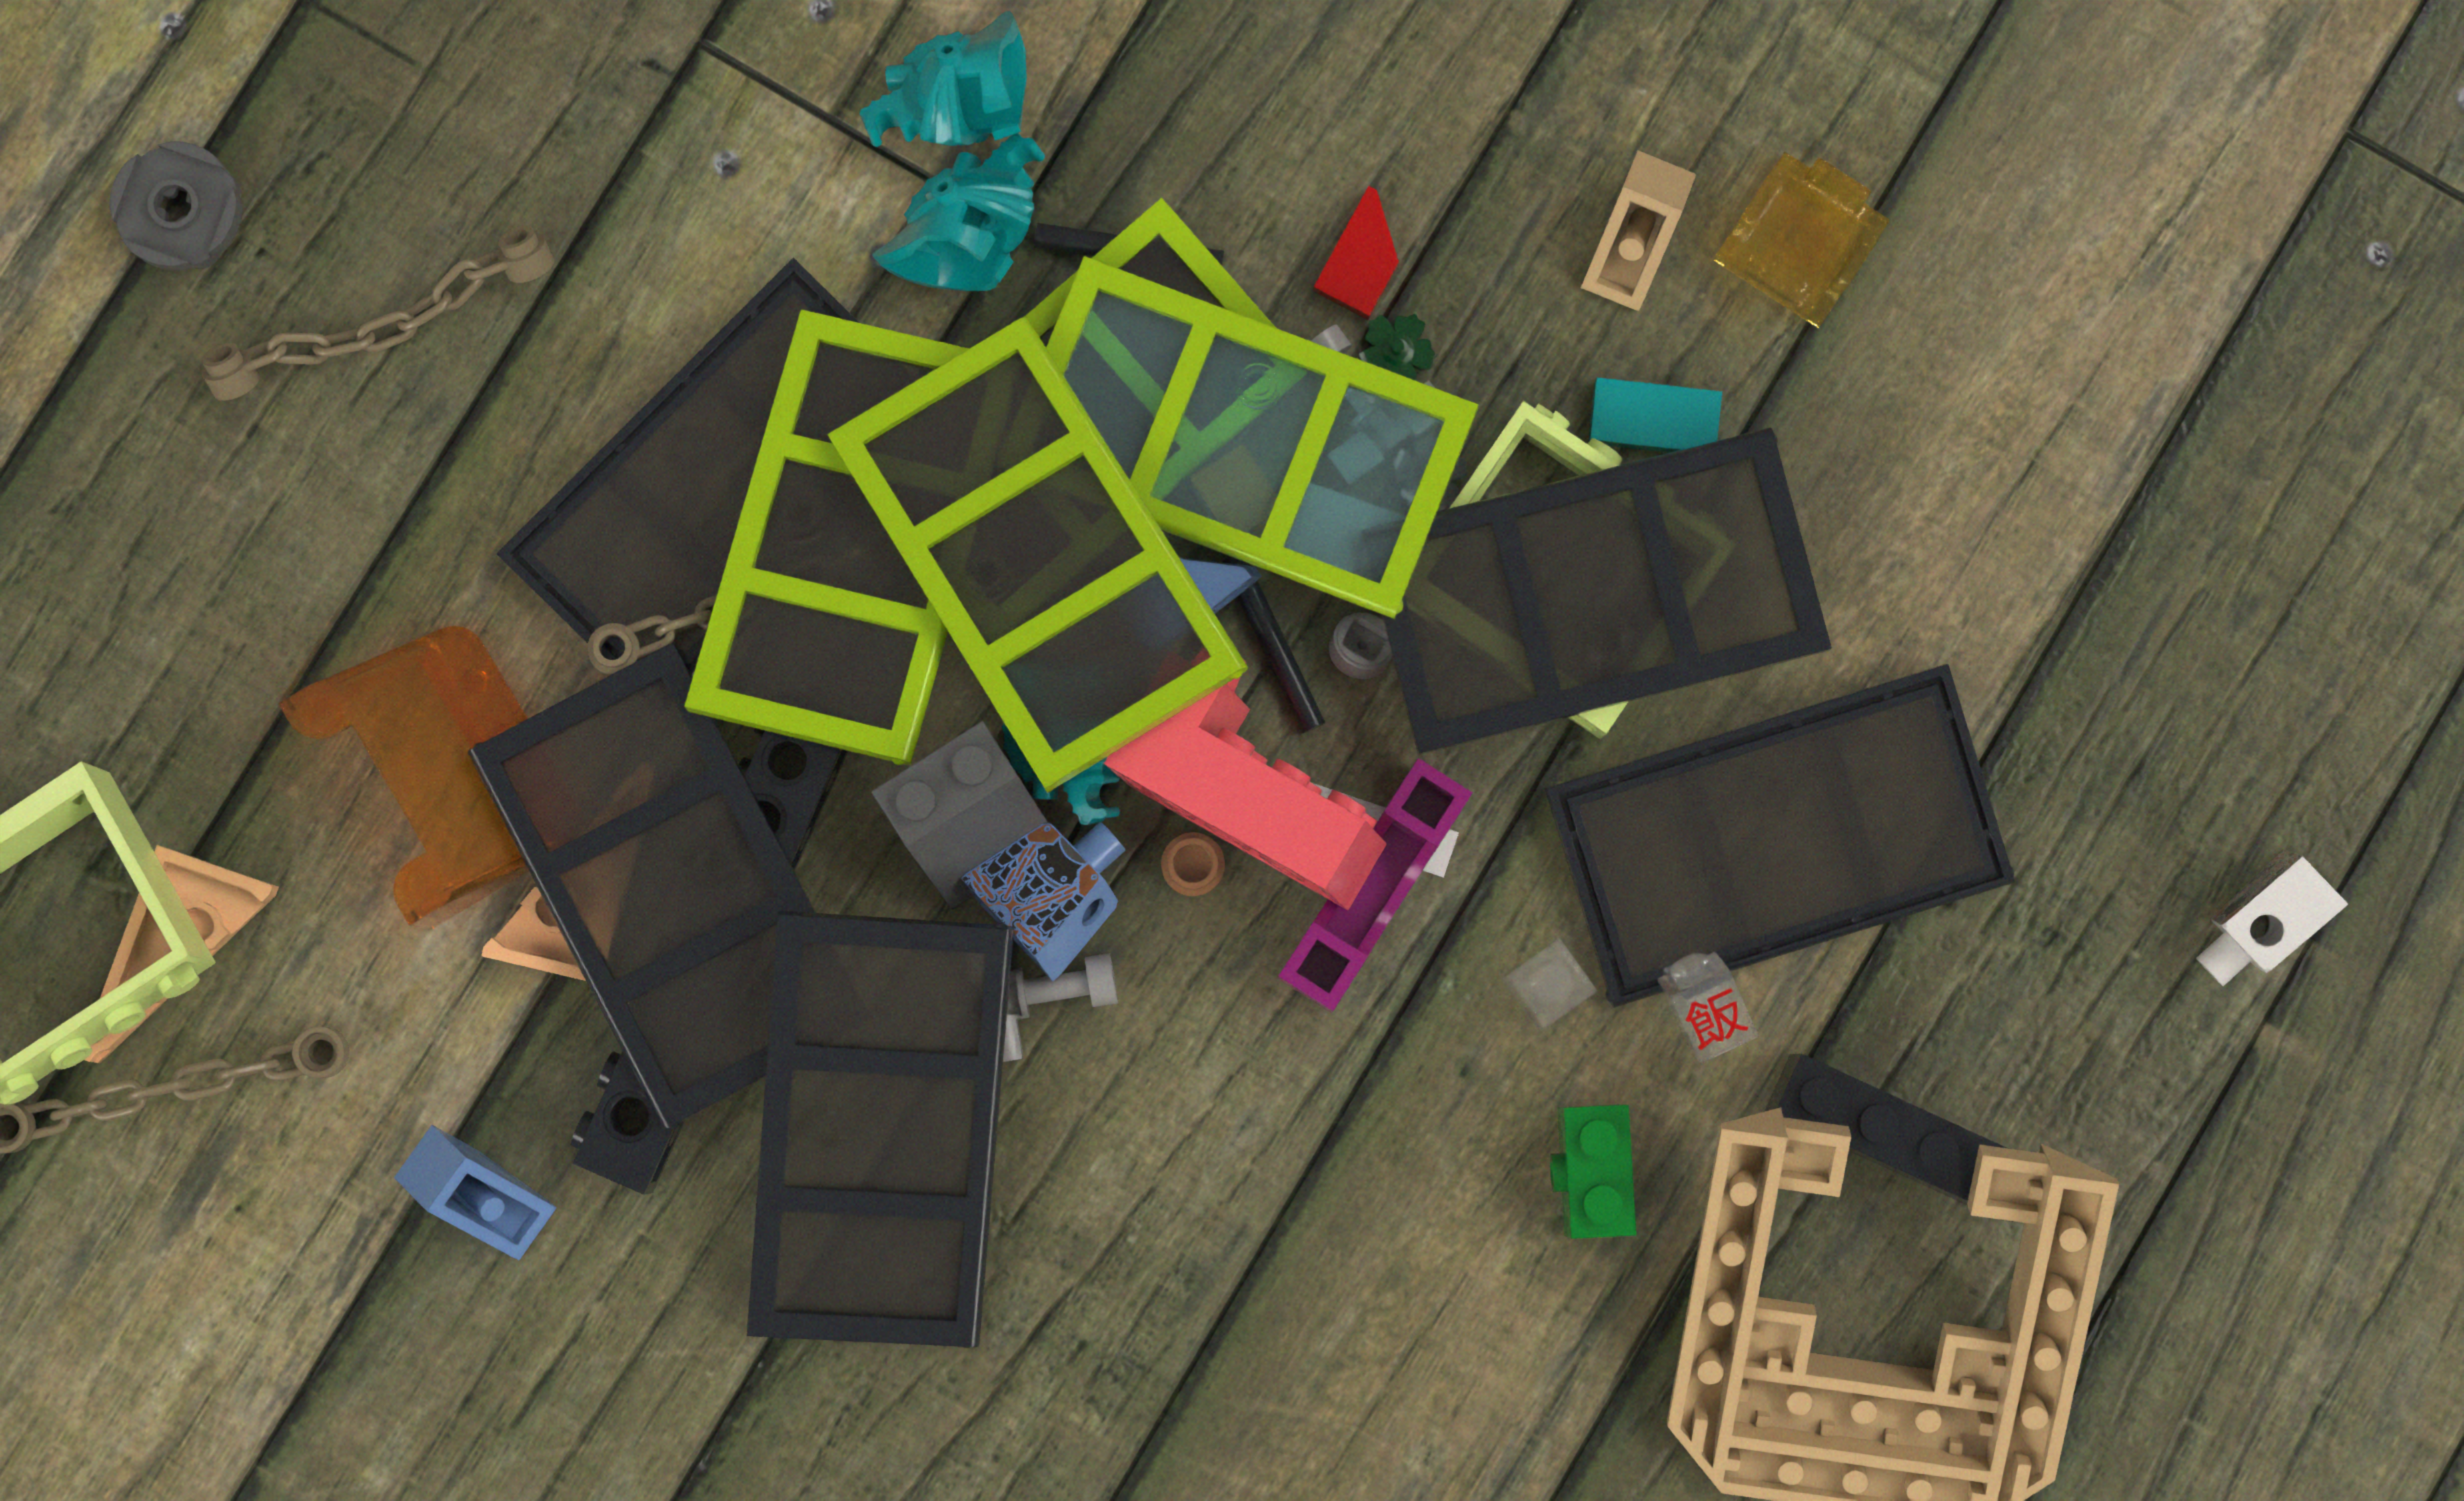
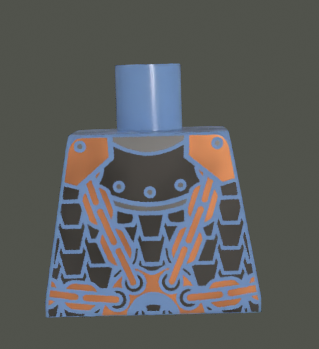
M1101 822L1073 846L1051 823H1045L967 872L961 879L978 903L997 923H1005L1008 926L1014 927L1013 940L1053 982L1062 974L1116 909L1118 900L1100 873L1126 850L1114 834Z

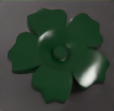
M1416 314L1408 317L1397 316L1394 328L1384 316L1379 315L1375 320L1368 322V332L1365 336V341L1372 347L1360 352L1359 359L1416 380L1417 372L1415 369H1432V364L1437 354L1431 349L1430 340H1418L1424 331L1425 322L1419 320Z

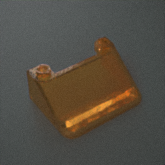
M460 626L441 628L315 682L278 703L292 727L300 734L312 739L332 738L353 726L417 834L426 852L401 868L395 878L393 887L395 902L409 926L431 930L529 871L467 753L476 743L485 742L528 719L483 641L474 632ZM544 744L506 763L505 766L549 851L552 852L575 840L583 828V812Z

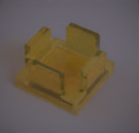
M1784 152L1713 260L1819 328L1880 239V235L1890 219L1865 203L1871 194L1867 187L1830 163L1818 158L1812 167H1808Z

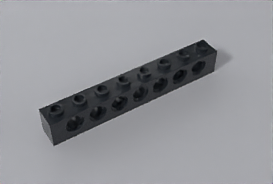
M783 689L778 702L770 698L768 699V701L857 722L851 717L786 689ZM755 728L754 733L762 736L752 760L743 757L739 762V766L759 804H772L778 809L781 822L775 835L794 871H796L848 751ZM789 746L801 747L805 751L807 764L803 773L791 780L780 779L774 769V761L777 754ZM731 809L726 818L717 815L712 822L702 847L703 851L710 854L700 877L691 874L687 879L676 905L677 910L684 912L674 936L667 933L662 936L651 962L697 938V934L704 924L711 921H719L723 924L776 896ZM745 862L754 872L753 887L746 895L739 898H731L723 888V875L731 865ZM770 928L649 991L648 995L644 994L633 1000L630 1007L649 1043L663 1038L675 1050V1063L672 1069L666 1073V1076L676 1094L704 1079ZM690 979L699 986L702 993V1001L696 1012L683 1017L675 1012L670 998L673 988L679 982ZM613 1051L605 1062L598 1079L597 1087L605 1091L594 1114L587 1110L581 1117L573 1134L571 1146L579 1150L572 1164L643 1195L651 1194L657 1186L685 1120L680 1127L664 1131L623 1051L621 1054ZM633 1097L641 1100L649 1112V1121L646 1128L637 1135H631L624 1131L618 1119V1113L622 1104Z

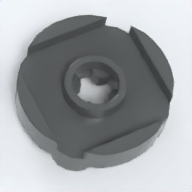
M170 141L158 144L160 148L150 150L142 157L139 154L135 155L120 169L110 194L109 207L112 220L117 224L118 233L123 238L122 241L135 255L157 268L183 271L191 268L205 269L212 266L218 260L219 255L232 243L241 223L242 192L239 183L218 158L204 148L191 143ZM179 191L188 192L186 202L191 205L190 212L187 216H180L177 222H168L169 213L161 208L163 200L165 198L175 199Z

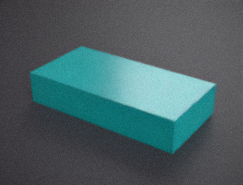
M1597 377L1594 382L1588 442L1591 438H1594L1607 446L1671 453L1717 441L1723 391Z

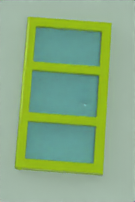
M1084 256L1046 348L1161 530L1395 619L1396 615L1403 609L1404 595L1471 429L1479 404ZM1034 378L1005 448L999 454L998 468L1006 471L1068 434V431ZM1083 456L1039 482L1042 485L1119 514Z

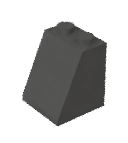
M983 721L871 791L909 852L952 910L974 897L961 879L967 872L1041 824L1048 823Z

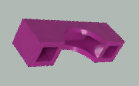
M1418 758L1373 828L1387 845L1349 910H1346L1327 899L1277 979L1332 1013L1473 792Z

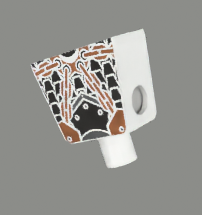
M2284 849L2214 915L2211 921L2223 934L2196 959L2222 986L2228 983L2250 962L2267 973L2344 909L2348 903L2303 856ZM2266 915L2269 922L2266 933L2260 938L2253 939L2250 933L2252 922L2257 917Z

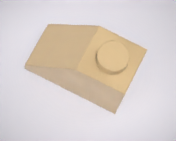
M1637 151L1581 288L1639 311L1682 214L1696 174Z

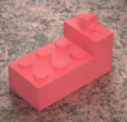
M1205 648L1200 651L1191 664L1176 654L1169 652L1143 698L1210 658ZM1240 678L1233 679L1107 757L1104 764L1134 790L1346 910H1349L1387 845L1373 829L1377 820L1365 813L1367 809L1334 789H1332L1328 798L1321 796L1322 790L1310 782L1311 778L1307 774L1277 758L1272 768L1267 766L1268 760L1254 751L1256 747L1236 734L1250 711L1248 706L1235 693Z

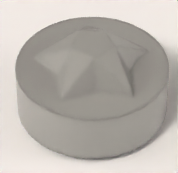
M1353 613L1344 617L1337 624L1329 641V654L1334 665L1342 673L1356 679H1370L1380 675L1386 669L1392 658V653L1382 619L1369 613Z

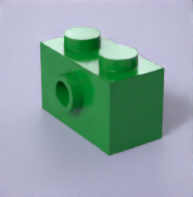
M1629 1105L1557 1107L1560 1153L1550 1154V1178L1552 1192H1562L1564 1236L1571 1239L1636 1236Z

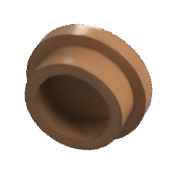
M1190 832L1177 836L1167 845L1162 855L1161 869L1165 881L1174 891L1185 896H1201L1212 891L1221 881L1225 870V859L1220 846L1212 838L1202 833Z

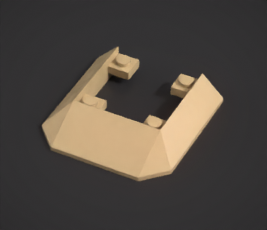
M1781 1107L1721 1123L1667 1417L1668 1428L1717 1489L1723 1494L1773 1501H2024L2054 1482L2119 1188L2118 1180L2043 1144L2040 1145L2039 1153L1979 1145L1967 1203L1970 1215L2024 1223L2002 1331L1943 1323L1934 1370L1810 1353L1817 1317L1815 1305L1758 1297L1778 1189L1840 1197L1851 1141L1849 1126L1783 1117Z

